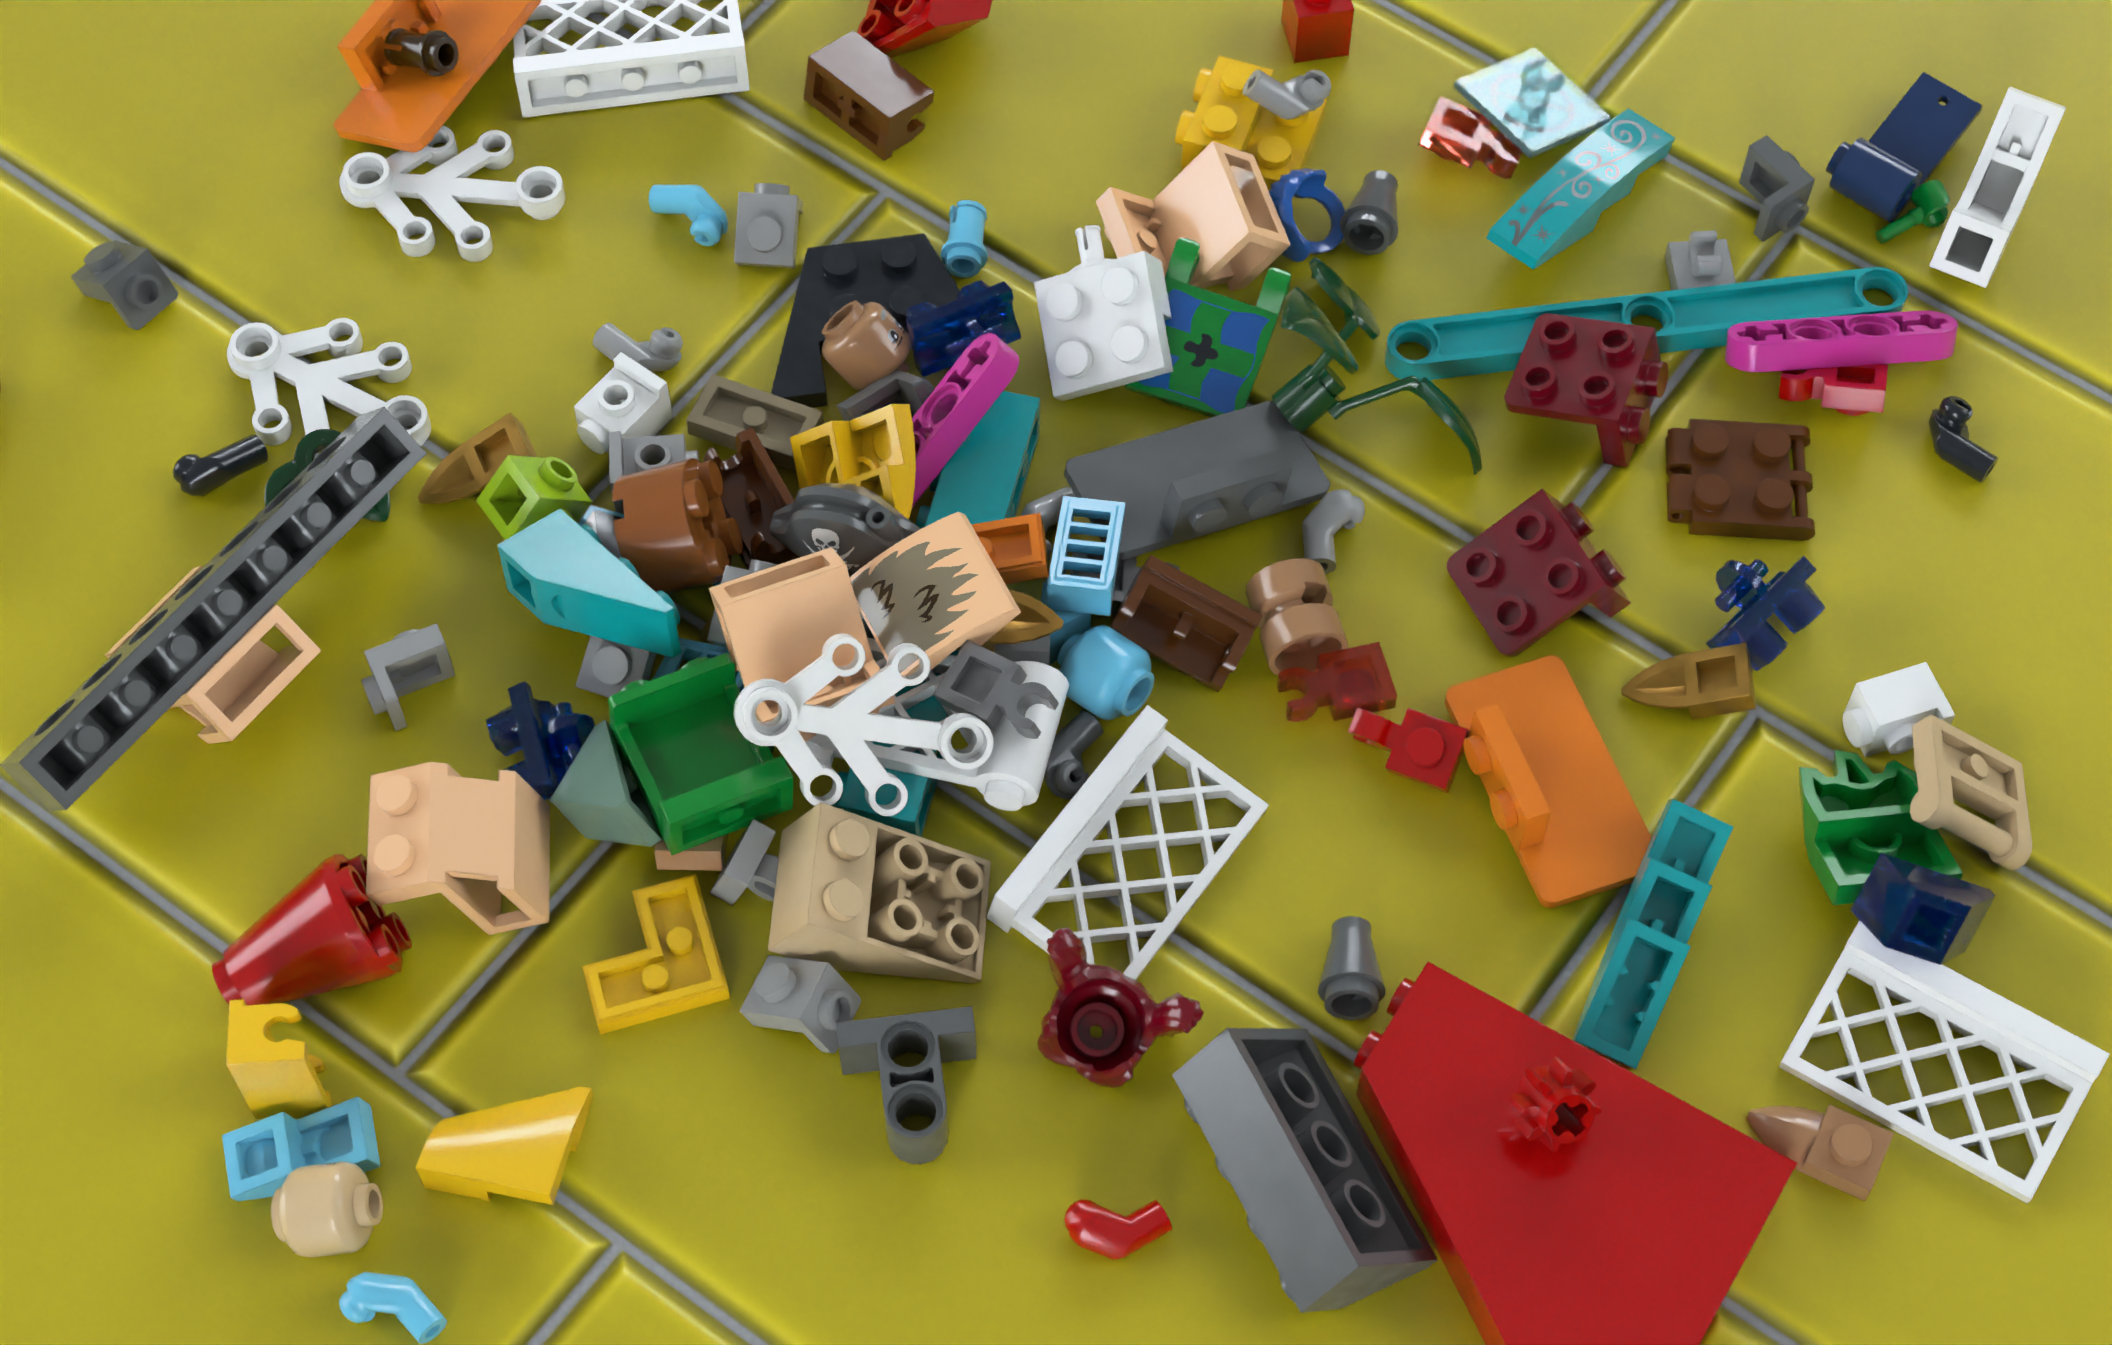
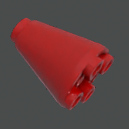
M335 854L325 859L224 950L223 959L212 964V974L221 995L228 1005L230 1000L243 999L247 1006L284 1003L389 978L401 972L403 964L401 953L412 947L411 938L404 923L395 912L386 915L382 905H377L366 895V857L359 854L349 860L343 854Z

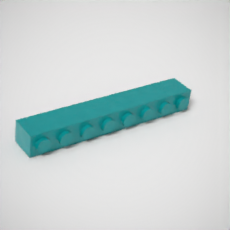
M1003 391L930 484V491L935 492L931 507L921 506L916 526L922 529L958 511L965 514L971 524L1016 517L1040 435V398ZM955 650L950 655L957 656L959 651ZM924 680L922 683L915 686H905L900 691H898L895 694V696L898 697L916 688L917 686L925 683L926 681ZM934 695L905 710L911 719L939 722L949 717ZM872 741V743L875 745L884 746L888 748L896 745ZM932 750L937 758L944 759L939 750ZM850 768L849 773L839 771L838 775L843 782V792L840 799L832 805L833 807L922 837L938 779L884 768L887 773L895 775L905 785L908 792V800L903 810L898 814L882 816L868 805L864 794L865 787L853 770ZM893 784L880 786L875 794L877 804L887 805L893 802L897 795L896 786Z

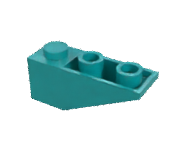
M561 508L497 545L507 590L543 623L673 658L681 654L677 625L680 623V614L672 599L664 591L659 590L655 592L640 579L637 570L629 560L624 557L616 558L603 546L600 538L590 526L586 524L580 526Z

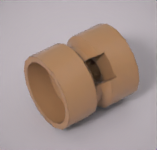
M1305 558L1279 561L1263 568L1253 575L1246 584L1245 594L1250 609L1263 615L1258 625L1261 629L1259 638L1268 667L1274 674L1282 677L1311 675L1329 668L1347 652L1348 641L1339 614L1332 607L1333 595L1325 571L1319 562Z

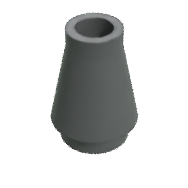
M1383 170L1369 172L1364 177L1360 190L1341 218L1340 228L1345 243L1357 253L1363 255L1382 253L1398 236L1396 201L1398 182L1389 172Z
M1355 916L1342 917L1332 924L1331 941L1318 987V995L1325 1002L1326 1011L1339 1019L1361 1020L1368 1018L1376 1013L1379 1002L1385 996V987L1371 938V925L1367 920Z

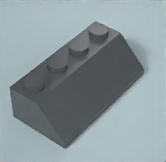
M1226 1028L1173 1074L1184 1096V1105L1188 1114L1200 1125L1216 1155L1215 1161L1218 1170L1233 1186L1247 1212V1221L1251 1231L1263 1242L1280 1273V1283L1284 1292L1296 1303L1301 1313L1342 1309L1430 1267L1438 1260L1307 1029Z

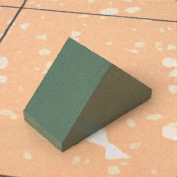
M604 720L594 726L550 801L586 839L651 847L662 840L661 834L614 738L610 724Z

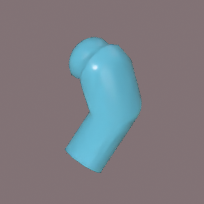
M655 184L650 189L649 206L653 213L685 214L692 221L690 233L695 236L694 240L698 244L713 246L720 241L721 235L727 232L728 219L726 212L703 187L699 185Z
M363 1272L347 1282V1291L341 1295L339 1300L343 1315L355 1323L371 1321L376 1312L395 1314L419 1344H425L434 1339L447 1324V1320L417 1284L406 1276Z

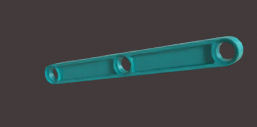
M1871 267L1409 320L1399 323L1391 329L1387 337L1385 364L1388 371L1399 379L1416 376L1421 380L1425 376L1429 380L1512 371L1515 370L1536 319L1546 313L1632 324L1630 320L1636 316L1649 315L1657 319L1663 327L1660 331L1656 332L1659 353L1726 346L1729 328L1738 323L1902 312L1908 296V285L1903 277L1893 270L1883 267ZM1868 289H1881L1891 295L1894 303L1887 306L1871 304L1866 300L1863 292ZM1406 342H1416L1423 345L1429 354L1420 360H1408L1403 358L1396 348Z

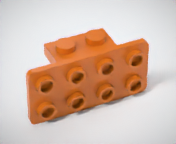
M375 0L337 45L362 88L334 122V128L338 135L344 139L407 152L421 151L433 140L435 134L455 109L465 100L467 94L487 69L497 60L499 54L519 29L526 24L528 18L541 3V0ZM396 28L424 34L431 30L444 31L458 46L459 57L457 64L451 71L437 77L425 74L421 68L393 65L386 59L384 49L402 51V46L384 43L385 38L390 31Z
M1549 655L1451 686L1446 692L1445 706L1455 725L1469 729V735L1464 739L1463 743L1467 762L1475 775H1479L1489 796L1494 819L1500 829L1506 831L1538 901L1544 907L1556 908L1632 883L1652 837L1563 660L1557 656Z

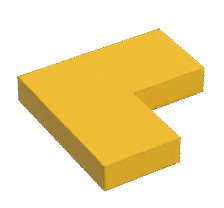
M696 874L632 891L647 949L582 966L600 1034L730 999L728 985Z

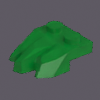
M1834 750V777H1826L1815 768L1799 767L1804 840L1808 859L1833 905L1957 893L1963 872L1937 829H1929L1911 818L1910 805L1913 797L1918 792L1916 772L1893 760L1886 763L1883 773L1873 774L1857 753Z

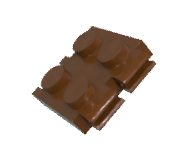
M1690 419L1687 428H1671L1667 431L1668 436L1665 438L1666 474L1669 475V482H1667L1668 521L1689 524V534L1795 541H1806L1815 536V522L1813 519L1808 518L1807 493L1813 489L1812 474L1806 471L1805 447L1810 444V430L1808 427L1789 424ZM1790 449H1792L1793 470H1790V461H1789V451H1790ZM1795 496V516H1792V500Z

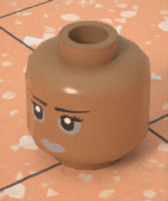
M856 300L852 301L837 311L822 329V334L826 338L822 347L824 359L857 391H861L875 381L891 374L896 369L906 373L909 370V365L905 360L911 350V337L892 315L876 302L861 305Z

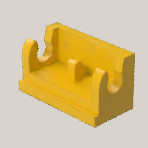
M244 999L230 1000L226 1065L255 1119H265L280 1112H285L291 1117L308 1116L331 1107V1095L329 1091H324L316 1074L325 1070L323 1061L317 1056L308 1054V1047L304 1041L284 1039L276 1042L269 1029L278 1022L291 1024L300 1021L302 1017L299 1010L294 1006L283 1003L247 1006Z

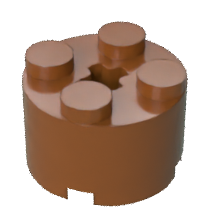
M695 458L624 475L619 477L614 483L612 502L623 499L624 518L613 520L621 557L631 562L637 570L640 579L655 592L661 590L669 595L721 582L725 566H731L732 556L741 554L743 551L742 535L736 520L732 517L726 518L720 498L723 495V480L720 470L713 460L700 462Z

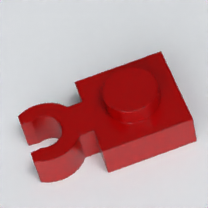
M1873 364L1782 371L1778 398L1787 401H1805L1811 398L1822 399L1821 407L1834 408L1842 414L1851 416L1864 415L1868 412L1883 413L1888 365Z

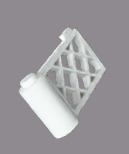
M867 637L873 659L877 661L876 663L880 669L884 668L887 665V660L875 639ZM949 655L934 667L925 679V683L898 697L894 694L895 703L880 708L878 714L910 718L905 710L933 696L934 691L956 656ZM1034 661L1015 662L1028 675L1023 684L1037 682L1045 685L1054 695L1059 705L1053 710L1043 704H1034L1026 711L1025 718L1032 720L1041 731L1038 739L1026 738L1019 734L1007 716L1003 715L994 730L990 729L993 736V750L990 757L984 764L975 769H958L946 760L937 758L932 749L894 745L888 748L875 745L872 741H864L883 768L976 787L984 795L985 801L991 806L1001 810L1016 811L1022 806L1033 804L1039 796L1068 692L1069 682L1059 670L1049 665ZM943 706L949 716L957 714V712ZM945 718V719H943V720H941V721H939V722H940V723H943L947 718ZM969 728L958 729L969 745L972 740L971 730ZM816 734L812 739L806 741V744L820 764L831 767L834 757L844 759L827 735Z

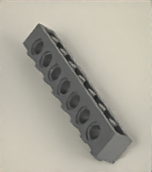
M385 407L358 416L27 737L0 766L45 811L67 810L427 454L425 450Z

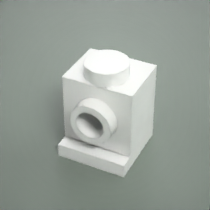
M622 352L613 359L614 368L574 406L578 424L577 433L585 445L598 454H604L605 452L609 454V432L621 431L622 438L655 436L673 418L667 382Z
M1927 662L1856 683L1843 713L1842 721L1849 742L1855 748L1860 747L1864 756L1868 757L1887 750L1891 754H1900L1914 748L1913 724L1930 714L1951 724L1955 713Z

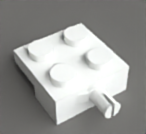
M1097 225L1085 226V229L1080 227L1075 230L1081 260L1080 265L1075 266L1067 273L1034 282L1053 397L1061 401L1173 372L1164 320L1171 319L1172 317L1162 261L1146 251L1116 259L1105 258L1100 234L1101 228Z

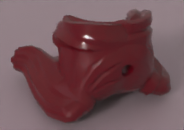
M1070 928L1055 930L1052 937L1047 939V951L1050 954L1048 956V963L1058 990L1055 993L1050 1010L1041 1021L1042 1032L1037 1043L1038 1049L1043 1056L1052 1062L1075 1068L1077 1073L1093 1083L1103 1087L1116 1088L1122 1086L1133 1077V1069L1138 1065L1141 1057L1157 1037H1173L1175 1034L1183 1032L1188 1034L1192 1028L1196 1027L1197 1022L1202 1019L1204 1011L1197 1000L1185 998L1177 992L1158 1004L1140 982L1127 977L1114 968L1087 963L1084 943L1077 938ZM1091 1027H1100L1102 1036L1099 1038L1092 1037L1090 1034Z

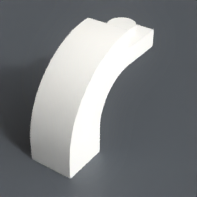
M2013 87L2008 88L1966 188L1951 213L1929 265L1930 267L1984 288L1987 287L2016 226L2067 107Z

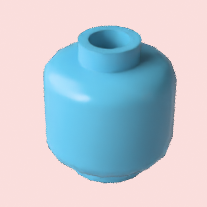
M1101 625L1090 628L1083 634L1076 633L1072 635L1059 652L1058 664L1061 666L1060 672L1069 682L1066 697L1101 719L1112 720L1122 715H1133L1143 706L1151 694L1155 678L1154 674L1151 673L1152 664L1149 653L1108 626Z

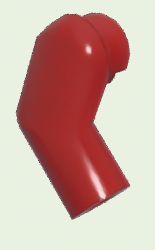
M1081 1199L1071 1204L1064 1216L1065 1227L1068 1229L1069 1236L1073 1242L1084 1249L1112 1260L1125 1258L1172 1231L1168 1215L1156 1200L1124 1217L1096 1205L1091 1200Z

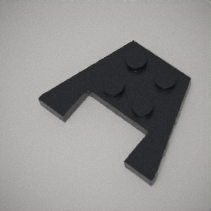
M924 233L807 248L771 394L811 408L828 406L821 360L822 347L826 339L822 334V329L837 311L855 300L861 305L869 302H876L882 305L910 335L911 343L943 339L949 370L975 339L987 333Z

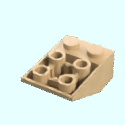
M820 802L782 830L768 950L790 958L828 962L835 970L976 984L982 979L991 861Z

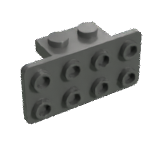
M1274 401L1263 402L1077 456L1067 461L1064 476L1076 497L1126 503L1118 560L1132 558L1322 500L1330 487L1328 478L1299 431L1284 417ZM1088 518L1094 524L1109 525L1110 521ZM1099 536L1100 540L1106 543L1107 537Z

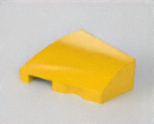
M890 404L850 421H829L790 437L800 489L821 483H847L865 487L887 501L907 519L910 518L916 474L915 440L910 404Z
M575 1087L442 1119L430 1133L415 1167L424 1188L490 1202L493 1193L554 1205L570 1151L577 1152L594 1096L592 1088Z

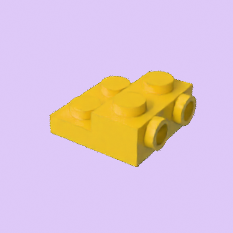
M1219 55L1213 70L1202 68L1199 72L1193 93V101L1198 102L1195 112L1184 110L1180 117L1175 135V143L1183 145L1181 169L1184 170L1214 141L1254 155L1267 189L1270 191L1271 184L1279 181L1281 175L1289 174L1292 170L1304 169L1324 119L1327 100L1324 99L1323 104L1314 111L1292 120L1282 119L1243 94L1244 85L1255 70L1259 69L1272 78L1273 70Z

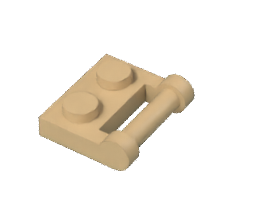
M1932 714L1913 724L1914 767L1917 775L1918 792L1913 797L1910 805L1911 818L1929 829L1943 828L1988 851L1990 859L1994 863L2008 870H2016L2022 867L2032 852V838L2022 763ZM1953 799L1995 820L1996 826L1955 805Z

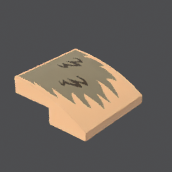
M959 511L899 541L850 577L859 611L885 659L887 660L889 653L897 645L912 643L928 655L931 664L930 671L959 646L962 647L966 640L982 646L1021 613L967 516ZM908 653L899 660L898 671L900 675L909 676L917 671L920 663L918 655Z

